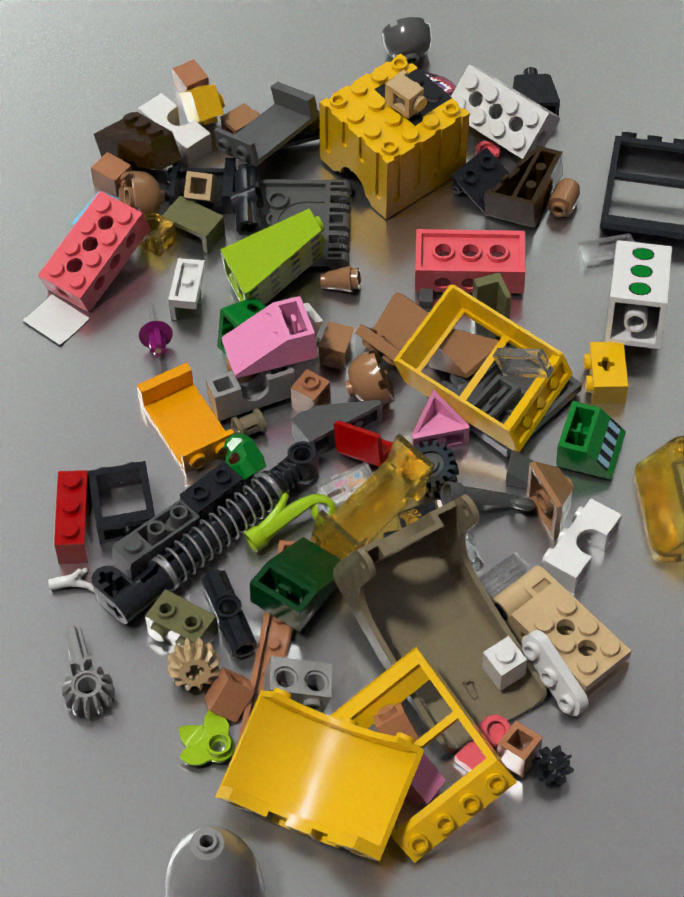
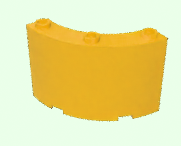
M275 687L273 691L261 690L215 797L251 814L254 812L266 818L268 814L272 815L271 823L338 849L341 846L353 854L380 861L425 750L414 745L415 739L404 733L397 732L396 736L365 729L359 727L358 722L349 717L341 715L340 719H336L291 699V693Z

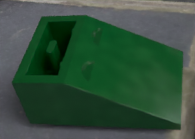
M302 537L267 561L250 581V602L300 632L336 589L337 584L333 577V569L341 559Z

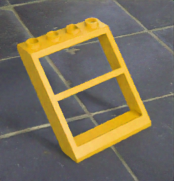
M450 285L393 360L405 383L427 397H430L434 389L465 421L509 449L517 452L521 451L573 374L561 351L455 285ZM465 315L501 339L461 395L458 396L422 373V370L461 317ZM510 343L545 366L506 422L502 424L466 400L506 344Z
M417 646L330 715L336 719H340L341 715L357 721L359 727L368 729L375 724L373 716L377 715V712L382 707L388 704L396 705L404 701L427 681L431 680L453 712L416 740L414 745L423 749L459 720L486 757L485 760L398 828L396 824L394 825L391 832L392 838L414 863L517 783L512 773L439 672Z

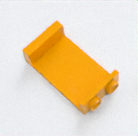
M187 362L136 385L141 406L185 473L193 469H199L206 463L219 457L226 456L224 450L225 440L233 435L234 432L232 429L225 431L194 385L192 369Z

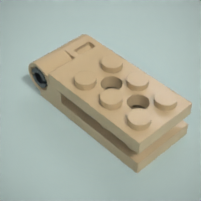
M541 566L533 567L491 599L521 645L523 637L534 630H540L548 636L586 693L588 701L628 670L629 662L627 659L631 657L632 651Z

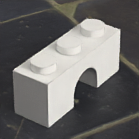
M162 93L138 108L140 114L173 132L182 158L181 161L187 166H191L212 152L211 133L195 120L186 125L178 126L180 125L178 106Z
M590 499L585 507L580 506L574 514L571 526L569 528L564 527L561 531L555 548H549L542 559L544 569L566 590L574 594L589 574L591 556L582 552L579 548L590 545L605 551L619 532L622 514L593 499Z

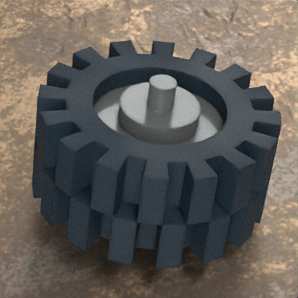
M433 440L432 446H430L428 441H424V447L420 448L417 444L414 446L415 453L411 450L407 453L409 459L405 458L404 472L410 486H412L416 493L419 491L420 495L424 497L428 493L431 498L435 497V492L438 491L441 496V489L445 482H457L456 475H459L458 464L453 451L450 448L448 449L446 444L442 443L439 446L438 441Z

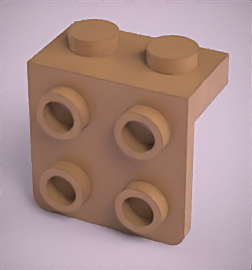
M395 293L375 326L372 328L360 324L355 334L363 339L362 344L370 350H379L383 353V360L396 366L393 360L429 312L405 295Z

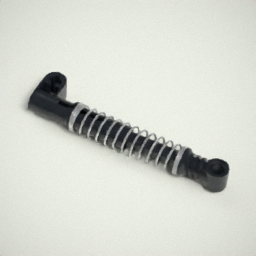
M305 441L296 442L291 445L287 452L288 456L279 462L278 465L269 471H262L256 475V479H251L253 489L246 485L243 486L245 496L235 492L234 498L236 503L226 499L227 510L222 506H218L219 517L214 513H209L207 521L201 519L200 527H192L190 535L184 533L181 542L175 540L174 548L166 547V554L164 556L157 555V557L150 560L147 564V569L134 580L128 578L114 566L107 565L96 569L91 580L97 601L120 622L127 624L159 598L165 589L172 592L178 588L179 581H187V574L194 575L196 567H204L205 560L211 561L214 553L220 554L222 552V546H230L231 540L239 538V533L246 532L248 526H254L256 519H263L265 512L270 513L273 510V505H277L282 494L288 493L289 490L293 489L300 482L311 481L318 475L319 466L314 445ZM266 504H271L269 510H264ZM261 510L262 516L256 517L255 513ZM250 517L254 518V522L252 524L247 523V520ZM245 524V530L240 531L238 527ZM235 530L237 536L235 538L230 537V534ZM113 590L116 591V594L114 596L112 594Z

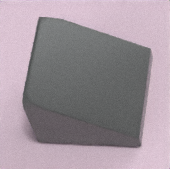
M512 450L506 474V485L527 488L529 463L533 462V460Z

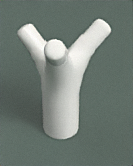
M87 568L77 569L69 575L48 579L51 591L66 587H80L95 592L91 583L81 579V577L88 573Z

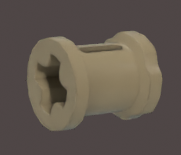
M259 408L253 409V413L241 418H231L235 434L241 433L249 436L259 431L262 433L267 432L266 421Z

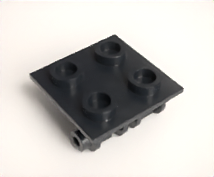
M486 147L451 175L454 179L452 190L457 195L466 193L485 215L484 192L489 188L493 189L501 182L500 178L510 173Z

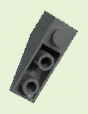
M178 500L112 545L113 566L118 568L128 578L134 580L147 569V564L150 560L157 557V555L164 556L166 554V547L174 548V541L180 542L183 539V534H187L200 520V516L184 501Z

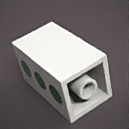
M617 240L604 342L661 349L668 303L672 246Z

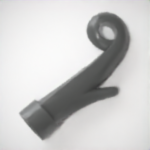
M447 481L441 489V501L444 505L466 494L473 500L475 505L509 507L525 511H532L536 507L532 499L523 496L463 486L458 482Z

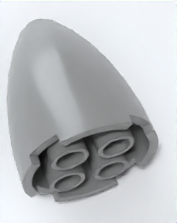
M203 826L189 832L175 847L167 866L165 893L166 897H265V884L260 865L253 851L238 835L220 826Z

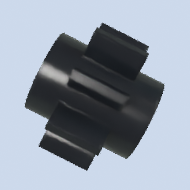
M560 745L553 748L552 751L547 746L539 750L542 757L532 760V763L536 765L534 776L544 780L547 787L554 781L559 786L567 782L565 775L574 772V769L570 767L569 760L572 755H566L562 752Z

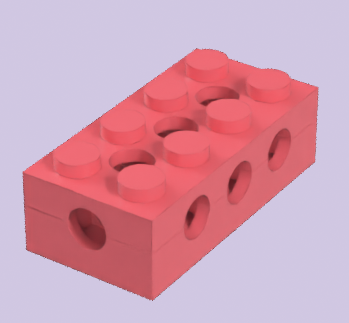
M99 191L38 276L47 290L90 313L151 228L142 212Z
M416 229L415 292H419V288H431L433 292H445L450 285H455L465 292L473 293V279L500 272L510 293H524L526 273L525 231Z

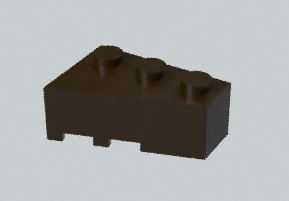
M130 112L124 115L123 119L93 134L101 157L108 152L127 163L128 161L135 162L137 167L159 171L182 159L173 132L139 112Z
M537 146L517 164V168L511 174H505L500 178L501 182L493 189L489 188L484 192L485 215L535 228L556 184L563 176V152Z

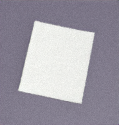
M51 294L22 321L61 345L89 320V317Z

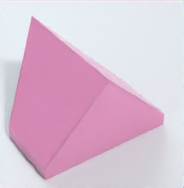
M434 389L412 433V452L414 453L416 452L414 446L418 444L422 448L424 447V441H428L430 446H432L433 440L438 441L439 446L444 443L448 449L469 445L468 423Z

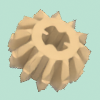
M200 637L195 643H191L186 638L184 646L175 644L174 652L169 653L167 658L168 674L173 678L177 687L184 684L186 690L189 691L192 686H197L201 691L203 683L212 685L213 677L219 676V654L214 651V647L210 642L203 645Z

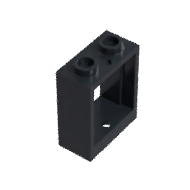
M146 461L129 462L124 465L100 467L88 471L100 544L119 541L155 517ZM142 482L146 510L103 517L99 489Z

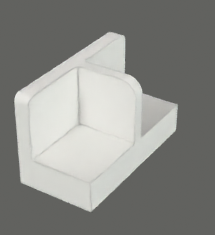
M178 258L168 298L171 320H177L179 308L196 309L197 303L202 302L201 286L206 268L205 260Z

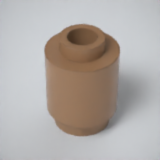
M564 178L556 184L547 203L548 209L552 214L557 217H568L572 214L580 197L579 184L570 178Z

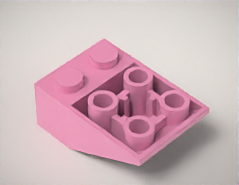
M300 296L273 302L221 337L235 378L318 358L315 332Z

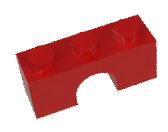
M87 470L58 471L54 547L59 564L89 562L87 514L91 513V489Z

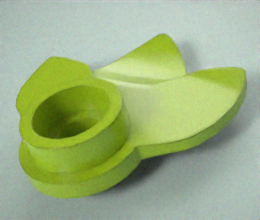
M208 710L203 726H180V739L186 748L182 751L179 758L192 766H201L210 761L224 763L230 760L235 752V743L232 737L228 735L229 723L226 718ZM219 746L225 748V750L220 752L214 751Z

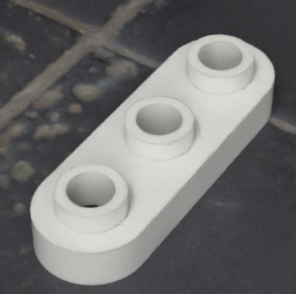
M534 630L524 636L522 639L523 654L531 661L539 673L541 681L548 687L556 699L561 711L570 716H577L585 711L589 705L587 695L548 636L540 630Z

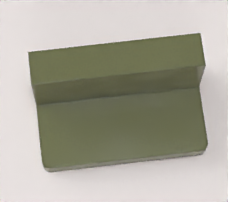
M500 272L473 279V297L510 319L511 295Z

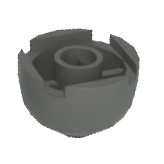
M407 17L397 20L398 25L393 27L388 24L382 30V40L386 52L392 59L402 54L407 58L409 64H414L428 53L432 44V32L429 22L426 24L424 19L420 17Z

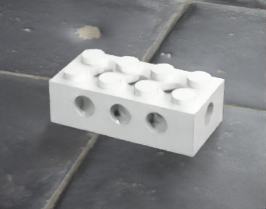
M470 64L451 96L461 109L464 108L470 113V127L522 159L537 146L545 147L561 117L489 73Z

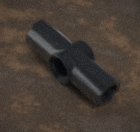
M245 163L239 165L237 171L234 172L235 192L231 193L230 198L233 209L236 212V230L240 235L250 236L257 233L261 228L260 208L264 207V198L259 188L257 168Z
M215 569L209 571L201 578V583L217 617L218 627L222 630L232 657L242 658L248 656L253 650L257 649V643L243 613L241 600L236 596L225 570ZM226 612H234V613L229 614V615L224 614V613H226Z

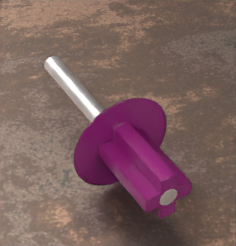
M150 304L148 306L150 322L141 327L138 336L140 342L145 347L150 348V353H154V357L158 358L161 353L166 354V345L172 340L173 331L167 323L156 320L155 307L153 304Z

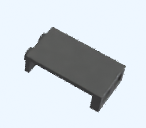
M277 81L271 86L274 104L236 134L218 127L214 130L217 141L216 145L219 151L255 167L319 118L315 96Z

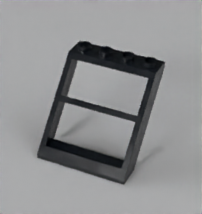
M622 132L621 136L615 135L600 228L684 239V225L609 215L614 180L684 189V180L617 172L620 146L628 145L684 153V139L673 138V143L662 142L663 137L647 135V139L636 138L637 133Z

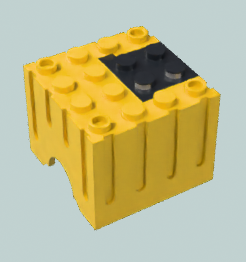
M402 54L394 57L391 62L387 61L375 68L371 74L367 73L353 81L351 86L347 85L333 93L331 98L328 99L326 97L319 102L320 159L333 171L341 173L345 170V167L351 169L361 181L365 196L368 198L371 206L385 219L390 218L452 179L451 175L466 164L470 113L464 108L461 109L451 96L413 63L409 64L407 58ZM402 70L408 72L407 77L417 82L424 88V97L427 98L425 108L415 113L409 119L385 103V83Z

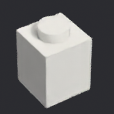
M509 636L483 652L482 668L500 691L526 675L527 659Z

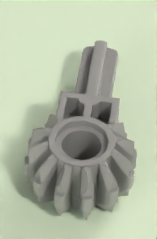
M74 625L68 626V629L64 630L63 633L70 657V662H66L69 676H66V685L62 686L61 689L65 707L68 710L72 709L76 717L83 712L88 719L94 712L102 716V707L111 708V698L115 697L112 678L109 674H104V670L101 667L97 668L94 655L88 656L81 628L74 627ZM88 690H94V691H92L91 693H87V694L84 693L85 691H88Z

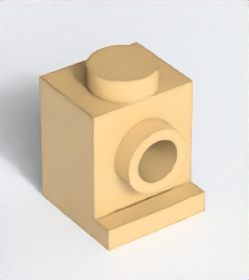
M402 70L385 83V103L409 119L415 113L425 108L427 98L424 97V88L417 82L407 77L408 72Z

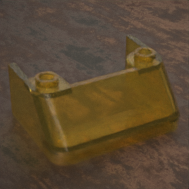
M399 433L395 437L388 459L331 516L323 509L318 513L310 540L341 559L360 547L369 544L413 499L418 502L429 489L426 484L435 464Z
M684 436L672 438L638 462L634 471V482L651 556L661 563L684 561V492L678 468L684 467Z

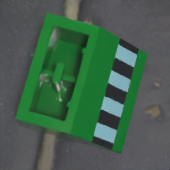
M572 401L558 443L555 466L612 480L626 431L602 408Z

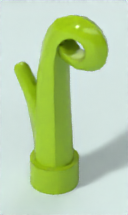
M284 493L275 508L261 523L243 533L244 538L253 551L257 553L266 547L273 537L309 508L317 522L325 524L331 522L337 513L335 502L323 494H313L285 507L288 494ZM319 504L327 508V515L319 513Z

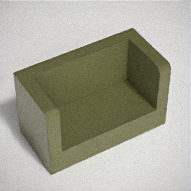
M179 196L162 215L165 233L170 234L176 227L186 230L202 238L203 251L209 253L226 234L223 215L182 196Z

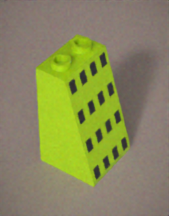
M310 208L220 249L225 275L239 301L254 297L265 305L324 255L323 244L326 241L322 232L325 231L320 217H314Z

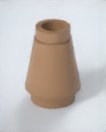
M351 265L321 273V288L354 292V290L361 288L360 269L353 268Z

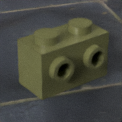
M166 589L145 615L147 630L150 636L157 641L162 642L164 640L174 645V647L175 644L184 646L186 638L191 643H195L199 637L204 645L211 642L218 632L216 615Z

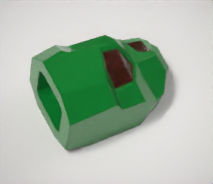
M233 434L225 440L226 463L243 478L244 482L266 467L264 456L255 442L246 434Z

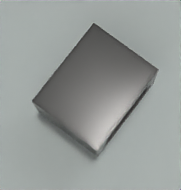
M419 288L420 307L433 308V289Z

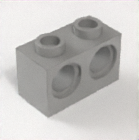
M271 656L265 668L264 690L273 691L275 687L291 693L292 700L316 711H324L332 698V664ZM277 681L285 683L288 687L280 686ZM307 685L316 687L318 691L311 690Z

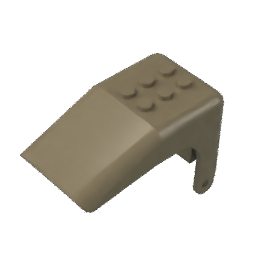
M464 494L429 512L399 531L383 539L379 538L351 552L336 564L333 569V577L384 668L387 670L417 646L436 668L479 727L480 723L490 715H500L507 719L508 722L541 704L547 695V690L529 659H527L526 675L501 691L482 668L483 652L508 636L522 654L523 651L491 600L469 559L465 536L479 522L480 516L473 500ZM431 680L407 697V700L429 730L453 712ZM459 720L436 738L442 749L449 754L474 741Z

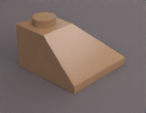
M453 328L428 362L429 366L468 378L482 366L499 340Z
M533 461L529 463L526 497L535 502V512L553 541L557 540L571 507L574 486L570 478L563 475L560 468Z

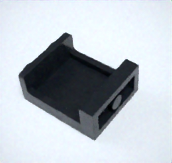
M225 158L224 168H182L179 161L174 163L172 167H168L167 180L170 183V187H165V202H170V206L179 196L184 197L187 171L213 174L218 177L215 203L193 202L218 214H234L230 195L232 192H235L234 172L237 171L236 158Z

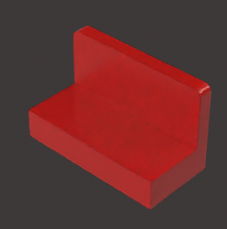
M339 420L333 423L336 449L339 453L382 467L399 455L398 444L381 439V435Z

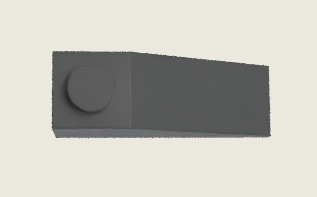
M380 400L314 406L307 411L299 412L295 417L291 418L292 435L297 442L305 441L313 444L318 455L336 445L333 423L339 420L367 429L382 421V402Z

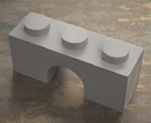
M292 365L259 372L254 379L245 383H239L232 371L205 379L209 404L217 420L221 421L255 408L290 398L291 387L296 382L295 371Z

